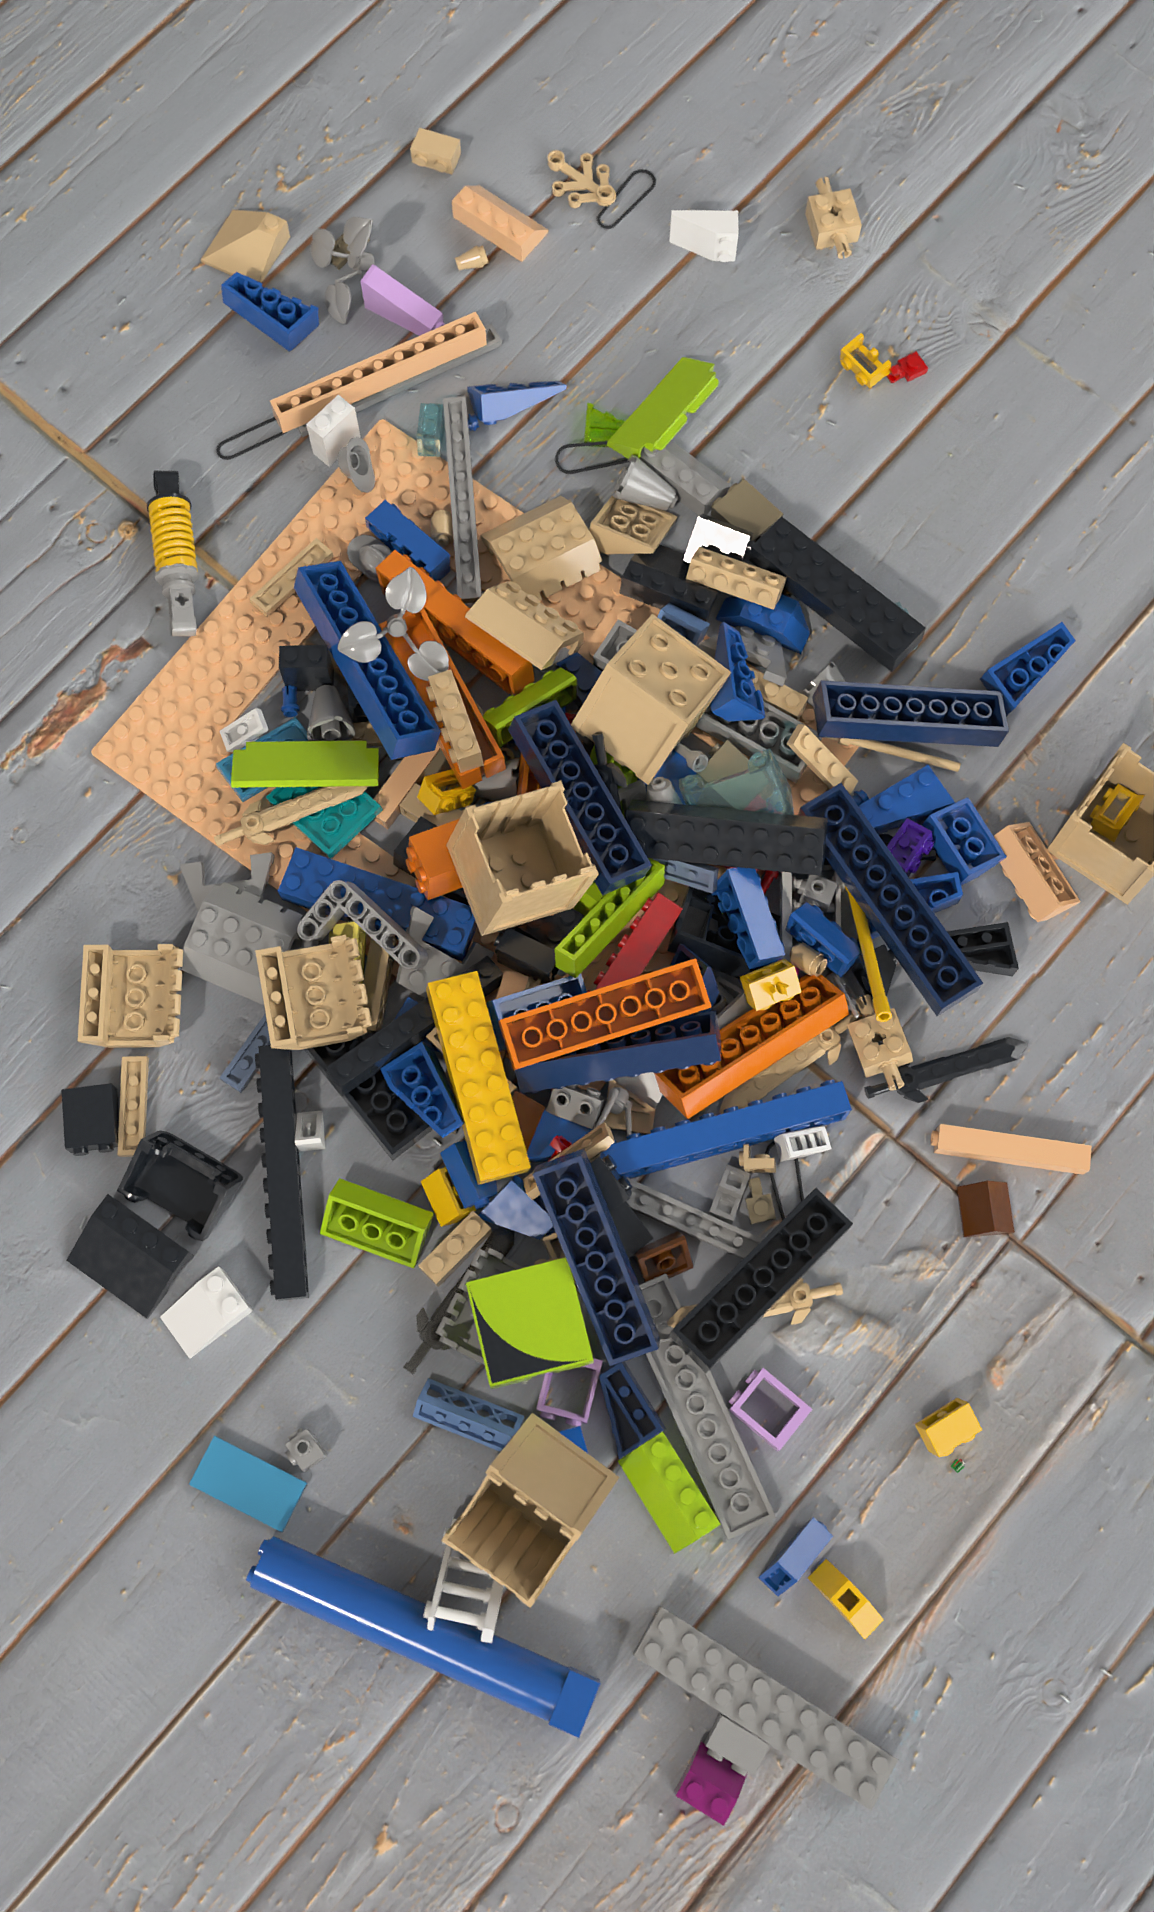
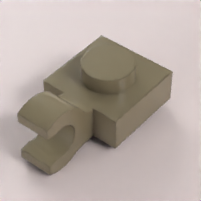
M760 1178L749 1179L748 1185L752 1198L745 1199L750 1224L776 1219L771 1195L762 1194Z

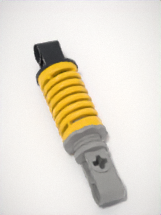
M154 470L153 485L156 496L147 502V511L150 518L156 567L155 580H157L159 585L163 586V596L168 598L171 637L196 636V618L193 610L192 596L195 594L194 583L199 580L200 575L197 569L192 522L190 521L191 501L186 496L180 494L178 471Z

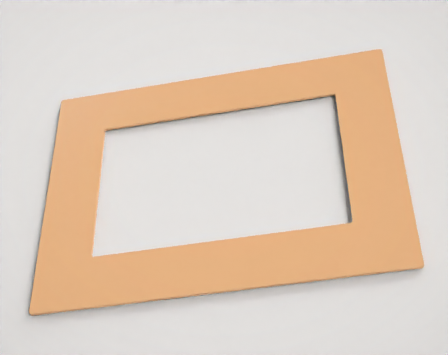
M384 419L379 420L363 438L369 447L375 476V484L372 491L368 493L361 492L356 488L352 479L345 476L338 467L197 628L196 636H191L91 750L92 755L216 846L214 836L242 826L240 822L243 817L242 814L250 804L260 801V811L272 807L273 805L267 800L266 796L276 788L268 787L244 802L241 801L216 768L217 762L233 754V752H227L220 730L239 719L280 671L279 646L302 645L316 628L296 591L268 617L251 603L250 598L316 538L333 552L334 557L327 563L341 561L355 583L363 572L349 561L347 555L348 545L351 540L361 535H369L378 539L366 527L365 517L384 500L390 504H395L406 518L410 519L429 537L431 536V518L434 512L446 510L452 514L448 462ZM473 479L481 590L485 592L488 588L511 580L496 555L489 553L480 535L524 513ZM453 539L452 543L442 548L450 554V569L456 572ZM599 564L601 571L587 578L583 571H581L583 580L567 588L561 581L562 590L547 598L543 595L542 591L540 592L541 604L545 607L553 608L559 613L560 617L574 622L578 629L584 632L583 645L578 653L592 664L594 654L617 620L638 630L652 614L657 617L661 610L620 594L621 578L601 564ZM705 635L703 641L709 639L710 637ZM746 662L747 666L757 670L755 667ZM807 703L798 721L817 731L814 707ZM696 726L691 732L711 747H714L717 743L720 745L724 743ZM822 737L821 741L844 766L859 748V746L851 744L848 746L838 744V741ZM743 754L769 778V781L758 794L783 814L798 815L801 806L825 793L829 788L808 765L797 783H794ZM706 793L696 805L721 808ZM292 823L266 833L274 840V842L267 845L253 843L246 835H243L217 846L250 871V855L272 852L274 854V862L270 866L268 884L277 891L296 847L327 857ZM360 832L332 858L338 862L417 888L416 878L393 865V856ZM707 864L719 868L718 879L727 870L722 865ZM760 869V870L757 872V873L759 874L760 878H761L762 875L764 874V871H765V870H761V869ZM665 879V884L658 892L681 907L688 886ZM658 892L651 898L652 900L656 897ZM301 907V908H302L303 910H305L306 912H308V911L310 910V909ZM640 910L582 971L581 974L587 991H593L596 988V985L593 984L600 971L604 973L609 968L605 965L613 952L618 954L621 948L617 945L625 934L630 936L633 931L629 928L637 915L642 917L645 913L644 911ZM339 920L336 924L348 923V922ZM676 921L641 975L670 966L675 954L667 951ZM477 926L470 947L474 941L494 952L491 960L502 971L503 975L505 970L521 974L497 962L496 946H494L499 932L481 936ZM366 934V956H368L371 937ZM394 959L391 974L397 977L399 963ZM566 973L564 976H559L557 974L554 981L570 975ZM499 987L484 997L486 1002L496 999ZM507 1050L506 1058H508V1059L510 1060V1057H509V1054H508V1050ZM594 1081L587 1085H578L577 1087L584 1090L593 1088L600 1091L607 1081Z

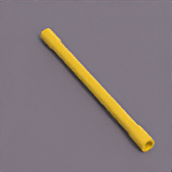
M845 886L873 996L872 1002L876 1019L880 1022H886L891 1019L892 1014L888 998L885 995L867 918Z

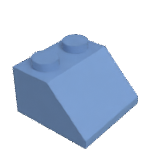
M671 603L665 605L657 616L697 647L703 641L710 625Z

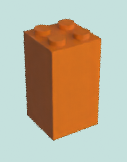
M459 819L409 837V847L406 848L408 855L406 865L410 873H415L417 888L420 893L425 894L427 900L462 888L461 881L446 845Z

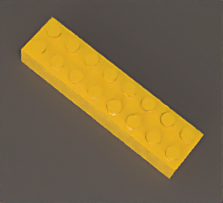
M474 971L427 983L426 992L455 1101L464 1122L462 1127L478 1185L528 1172L531 1166L478 972Z

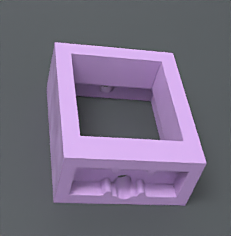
M593 1358V1364L579 1367L593 1371L582 1415L545 1405L553 1372L545 1373L536 1411L541 1412L540 1417L554 1421L556 1416L566 1419L565 1424L576 1427L581 1426V1423L587 1424L603 1361Z
M764 1368L759 1372L754 1370L745 1381L749 1385L743 1393L738 1390L730 1399L729 1403L732 1406L729 1411L772 1448L780 1451L812 1411V1408ZM762 1379L767 1381L798 1408L775 1437L740 1409Z

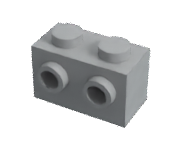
M578 1084L569 1085L562 1089H553L546 1109L547 1112L590 1129L595 1128L607 1100L606 1097L600 1096V1091L593 1088L584 1090L578 1088Z
M720 1713L704 1742V1745L709 1748L707 1752L709 1755L720 1762L723 1758L728 1759L733 1763L731 1768L743 1776H746L748 1772L753 1776L755 1775L770 1746L764 1740Z

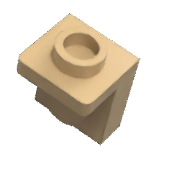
M743 1144V1151H739V1165L744 1166L746 1172L776 1173V1161L774 1158H770L768 1154H757L755 1158H751L749 1144Z

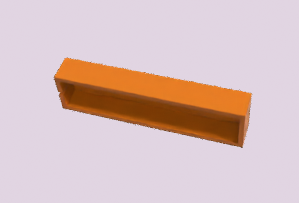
M424 608L418 613L405 612L402 617L406 621V633L418 649L425 641H436L443 645ZM387 621L379 624L382 631L383 628L387 627ZM389 632L386 633L385 637L441 730V728H444L442 721H437L433 710L434 707H437L435 700L430 701L426 687L430 686L429 681L416 677L409 669L408 658L415 652L403 636L394 637ZM448 654L449 670H452L480 747L484 764L483 766L460 773L457 762L452 763L448 749H451L450 742L445 743L442 732H440L438 744L461 788L465 789L482 781L481 776L483 775L489 778L506 770L503 753Z

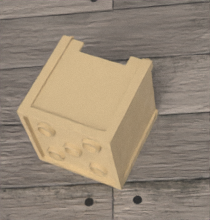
M652 614L607 663L571 726L583 737L586 736L591 741H593L592 734L603 733L605 751L613 756L615 761L622 766L628 767L636 773L635 776L649 785L675 746L692 732L732 672Z
M1123 743L1047 850L1128 905L1154 876V772L1139 763L1142 757L1131 751V747ZM1119 783L1135 794L1145 795L1139 809L1134 811L1128 824L1124 825L1116 841L1113 842L1092 829L1090 824L1093 818L1090 815L1097 804L1102 806L1105 803L1102 798L1109 788L1115 789ZM1114 800L1104 815L1114 821L1125 805Z
M561 781L552 783L546 788L476 807V805L466 807L446 845L481 936L574 908L599 875L595 865L592 866L588 853L583 855L565 811L568 803L563 793L565 789Z
M533 1413L485 1472L487 1476L472 1501L441 1540L455 1551H459L469 1558L470 1562L479 1569H483L490 1574L491 1578L500 1585L506 1586L530 1608L620 1478Z

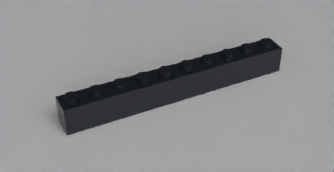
M271 1045L258 1046L259 1053H255L256 1068H260V1078L256 1079L258 1093L262 1094V1103H258L259 1117L263 1118L264 1127L260 1128L261 1143H265V1153L261 1154L262 1167L267 1169V1178H263L264 1193H268L269 1203H265L266 1219L270 1218V1228L266 1230L267 1243L272 1245V1254H268L269 1269L273 1270L274 1280H270L271 1296L275 1295V1300L277 1301L309 1298L299 1149L295 1145L297 1114L292 1050L271 1048Z

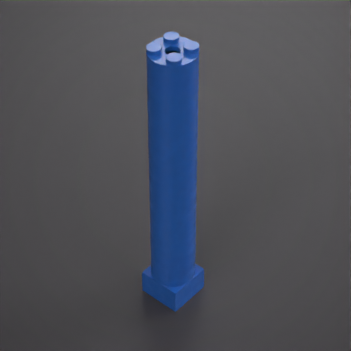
M275 1536L268 1540L264 1539L258 1551V1555L261 1556L256 1566L253 1565L246 1578V1581L251 1583L250 1588L548 1721V1725L577 1738L580 1737L600 1686V1679L571 1666L562 1665L495 1634L493 1635L492 1643L481 1641L482 1630H479L474 1625L436 1617L433 1631L428 1630V1618H424L425 1603Z

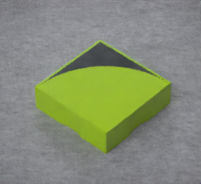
M566 1257L466 1282L491 1389L527 1381L537 1375L549 1372H562L594 1363L572 1271Z

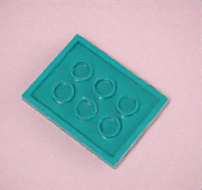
M276 787L266 798L275 806L322 787ZM364 791L362 795L300 818L292 824L328 858L332 859L383 809Z

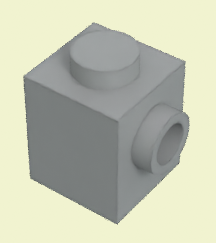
M809 875L808 880H802L797 892L802 894L799 902L803 904L808 902L811 906L816 905L827 913L838 883L817 875Z
M300 1428L288 1437L290 1441L285 1444L288 1449L285 1454L293 1466L298 1464L301 1470L305 1472L327 1457V1454L309 1429L303 1431Z

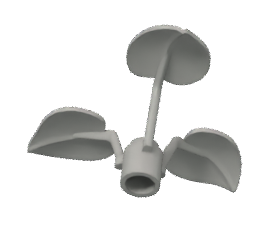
M351 217L347 220L343 237L348 245L347 250L351 254L333 251L335 238L326 229H317L312 235L311 253L313 261L317 266L327 267L331 263L333 255L348 258L349 267L355 270L336 279L335 285H328L325 294L328 312L336 321L342 324H347V315L351 304L350 289L342 281L355 275H361L362 271H368L371 265H374L373 255L370 252H364L372 228V219Z
M413 567L407 568L404 572L394 577L386 587L385 595L388 604L394 609H401L400 613L388 618L387 627L377 634L373 623L367 621L357 622L345 631L338 644L339 652L355 661L366 663L378 657L381 652V643L378 639L389 632L394 637L403 636L415 652L408 658L407 663L410 671L416 677L429 681V676L449 670V658L443 645L436 641H425L418 649L406 633V621L402 616L406 610L411 613H418L424 607L427 597L424 582Z

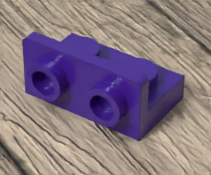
M907 818L888 844L887 848L908 877L911 873L914 874L918 870L923 855H927L934 845L932 831Z

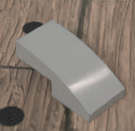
M727 1164L709 1215L732 1225L751 1173Z

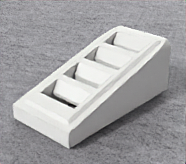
M825 1125L783 1133L774 1138L781 1162L832 1149ZM814 1133H816L820 1145L818 1147L816 1145V1141L813 1135ZM805 1136L807 1137L810 1148H808ZM795 1138H797V1141H798V1145H799V1148H800L799 1151H798V1148H797V1144H796Z

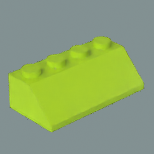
M561 667L555 671L551 670L535 684L530 683L525 686L521 693L506 698L502 705L497 708L488 709L483 714V718L499 748L513 740L508 729L515 716L554 700H557L560 707L563 708L577 699V678Z
M339 1178L328 1196L320 1234L414 1269L428 1236L434 1212Z
M663 1431L618 1460V1463L674 1554L721 1525Z

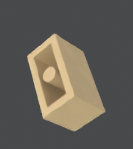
M422 128L418 129L410 148L412 163L453 174L461 155L460 139Z

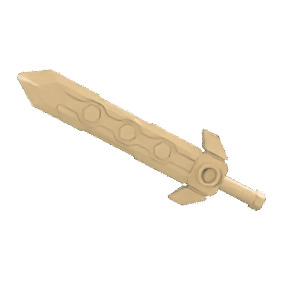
M368 786L322 787L260 811L261 802H254L242 814L243 817L240 821L242 826L216 835L214 840L217 846H220L246 835L253 843L267 845L274 842V840L266 833L330 806L338 805L362 795Z
M858 1011L859 1017L856 1018L851 1012L848 1017L835 1026L829 1027L726 1094L719 1113L724 1114L723 1110L734 1106L742 1109L748 1107V1103L764 1098L767 1093L819 1059L825 1052H828L829 1066L836 1062L841 1048L839 1034L848 1029L847 1024L863 1019L861 1013Z
M801 1278L763 1317L795 1311L791 1325L802 1323L811 1311L810 1307L812 1306L813 1299L843 1295L842 1285L840 1282L833 1283V1285L810 1289L809 1285L804 1283V1280ZM698 1304L681 1307L667 1321V1325L674 1328Z

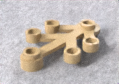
M553 150L548 154L549 168L553 171H562L575 180L572 182H554L552 184L554 196L561 197L565 194V191L589 190L592 192L586 194L571 193L568 196V202L572 208H578L581 206V203L597 202L601 206H609L615 202L616 192L608 183L610 172L607 165L601 164L596 169L597 177L600 179V186L593 182V156L590 153H584L580 157V164L583 167L584 175L565 163L563 152Z

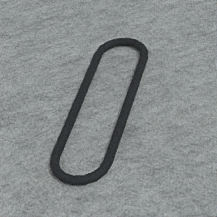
M272 417L223 440L218 444L216 452L220 458L230 460L285 433L280 432L228 457L220 453V447L223 444L276 420L275 417Z

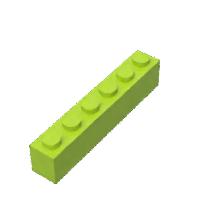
M648 858L652 866L643 878L607 893L555 948L556 967L576 979L642 909L648 898H652L665 884V865L652 858Z

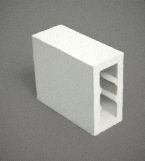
M337 395L306 424L313 454L329 467L338 460L342 447H346L352 438L360 437L355 408L340 395Z

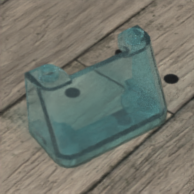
M770 748L754 753L748 761V770L706 784L703 783L699 775H688L679 779V788L686 805L794 815L791 787Z

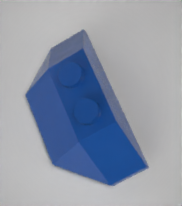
M782 594L774 610L731 595L725 598L716 617V620L725 622L732 627H749L755 633L771 636L777 642H780L783 648L798 654L802 653L810 636L799 601Z

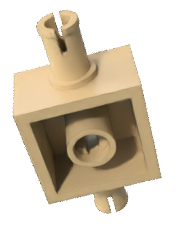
M821 177L816 181L819 195L808 196L805 211L816 250L835 246L838 258L843 259L842 253L847 258L852 253L848 243L858 242L862 226L851 189L832 192L829 178L824 177V183Z
M864 995L867 1005H864L862 997L856 999V1003L863 1019L849 1023L847 1027L865 1077L868 1078L883 1072L889 1090H896L893 1080L896 1081L899 1089L904 1086V1082L898 1067L913 1062V1058L894 1008L890 1009L891 1019L886 1022H880L876 1019L871 996ZM882 1041L883 1044L879 1045L877 1042Z

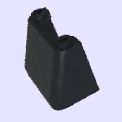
M160 1130L140 1140L117 1191L123 1194L124 1198L130 1202L137 1203L138 1201L148 1199L187 1222L185 1229L192 1239L203 1242L209 1237L243 1181V1176L179 1137Z

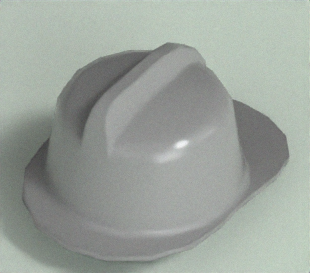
M354 437L348 442L346 447L340 449L338 464L341 472L349 479H352L357 489L368 493L372 491L375 484L370 451L367 443L362 438Z
M361 535L355 537L348 545L347 555L349 561L368 578L379 582L375 568L392 551L373 536Z

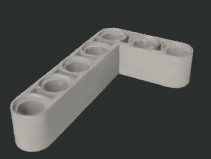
M340 880L332 882L298 924V935L302 939L320 941L327 936L344 913H346L402 967L420 969L428 962L426 950L352 882ZM344 886L346 888V895L342 898L340 890ZM362 902L364 909L359 914L357 908L359 903ZM327 905H329L331 909L330 915L328 917L325 914V908ZM379 918L381 921V928L377 931L375 928V922ZM312 924L315 926V933L313 935L310 933ZM395 935H397L399 938V944L397 947H394L392 943L393 937ZM413 951L417 955V960L414 964L410 961V955Z

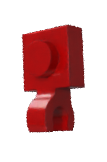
M916 351L899 359L896 365L889 368L891 374H888L887 378L891 383H895L903 377L909 382L926 374L928 367Z

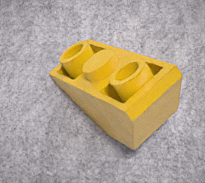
M827 1559L807 1577L864 1639L883 1621L866 1597Z

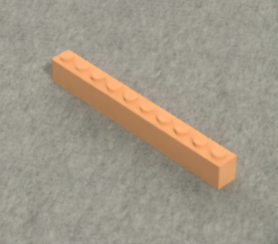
M473 312L270 400L273 415L282 432H288L312 420L337 395H340L349 404H352L487 345L485 327L477 313Z

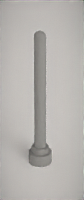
M680 742L673 749L686 759L687 766L695 772L703 771L708 765V757L701 751H691Z

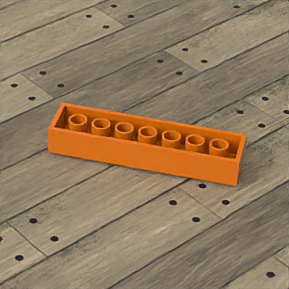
M394 550L375 568L382 593L385 595L388 583L407 568L413 567L422 578L426 589L427 597L423 608L441 641L505 692L516 696L523 691L525 686L535 681L532 663L465 618L470 608L463 603L462 599L454 593L452 595L448 592L440 581H434L424 568L415 566L407 555H401L398 551Z
M695 958L510 1016L498 1022L513 1070H517L700 1012L712 1006Z
M806 974L798 979L801 993L794 995L792 999L772 1004L766 1010L756 1011L753 1008L720 1029L721 1061L712 1065L699 1064L690 1066L687 1069L675 1068L665 1070L662 1073H654L660 1092L687 1119L691 1118L848 1016L849 1011L845 993L823 975L810 976Z

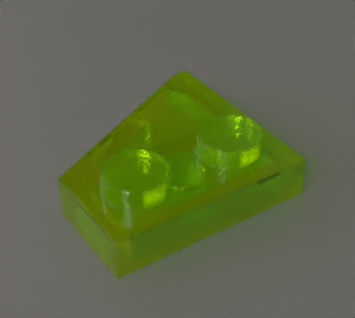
M587 403L584 443L608 441L625 421L615 418L614 415L607 411L603 413L595 409L592 403ZM607 444L593 445L594 447H608Z

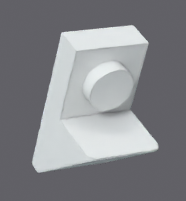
M254 708L220 730V734L227 752H233V750H240L245 747L246 742H254L259 739V736L269 729L261 709Z

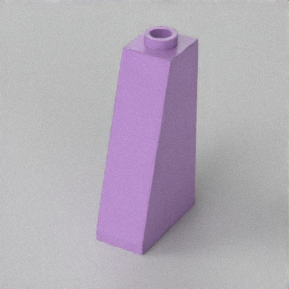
M372 264L362 278L361 287L366 309L419 336L445 325L442 312Z

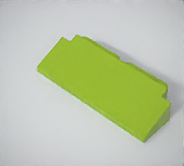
M682 357L608 440L607 446L628 459L631 455L637 456L640 459L643 447L651 452L655 449L663 450L686 424L687 416L685 414L687 412L695 413L718 387L719 380L715 378L716 372H713L714 364Z
M367 741L246 742V749L233 750L231 788L378 786L379 748H367Z

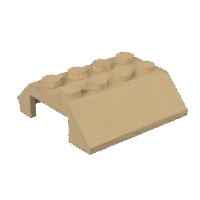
M562 496L480 535L489 553L496 555L511 582L518 584L522 591L537 597L539 600H542L541 591L546 598L561 591V581L567 588L583 580L581 571H583L586 578L601 571L599 563L602 559L592 534L573 503Z
M511 581L488 588L465 615V618L541 670L553 664L560 649L570 646L568 654L572 655L576 652L578 653L583 645L584 632L579 630L574 622L563 619L556 610L545 607L537 597L526 594L518 584Z
M342 935L331 937V944L282 952L281 946L255 950L271 1048L302 1050L350 1041L367 1033L366 1028L372 1026L369 1008H363L364 1005L368 1004L365 984H358V982L364 980L361 960H354V958L360 956L357 939H350V937Z
M158 944V950H112L109 945H84L78 1042L108 1048L162 1047L174 1043V1038L179 1037L180 1019L175 1018V1016L180 1015L181 995L176 993L181 991L182 971L178 970V968L183 967V949H179V947L173 944Z

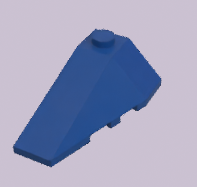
M722 622L719 627L715 660L732 673L711 702L712 713L726 721L763 719L766 717L761 691H756L752 680L756 677L746 664L745 659H747L748 655L740 632Z
M423 1042L419 1043L381 1068L389 1088L442 1138L464 1125L446 1074L435 1052Z

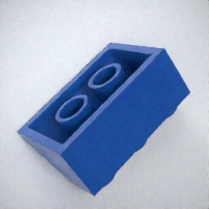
M969 797L929 815L921 825L932 831L933 849H935L949 873L958 872L961 885L978 878L1007 857Z
M806 902L790 915L785 930L798 942L805 943L822 953L823 957L827 959V967L841 978L856 962L858 956L862 954L860 943L853 937L848 938L836 922H830L826 919L819 907L816 905L811 906Z

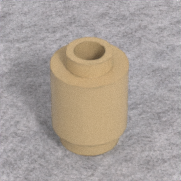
M446 510L434 512L431 518L430 538L441 547L452 543L454 539L452 514Z
M805 943L795 945L790 951V963L810 976H820L827 966V959L814 948Z

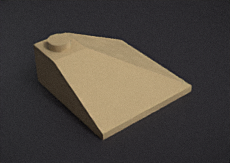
M232 210L201 258V262L231 276L238 272L262 283L290 239L287 221L268 212Z
M611 496L591 522L589 531L596 542L598 551L604 554L654 553L677 521L678 516L664 510L616 499Z

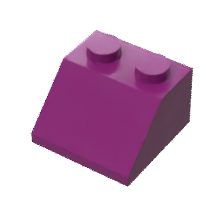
M700 1741L674 1793L679 1799L725 1826L738 1801L747 1775L743 1776L731 1768L733 1763L728 1759L723 1758L720 1762L707 1753L709 1748Z

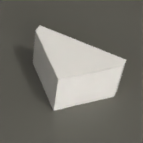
M322 1110L297 1113L295 1145L300 1151L325 1149Z

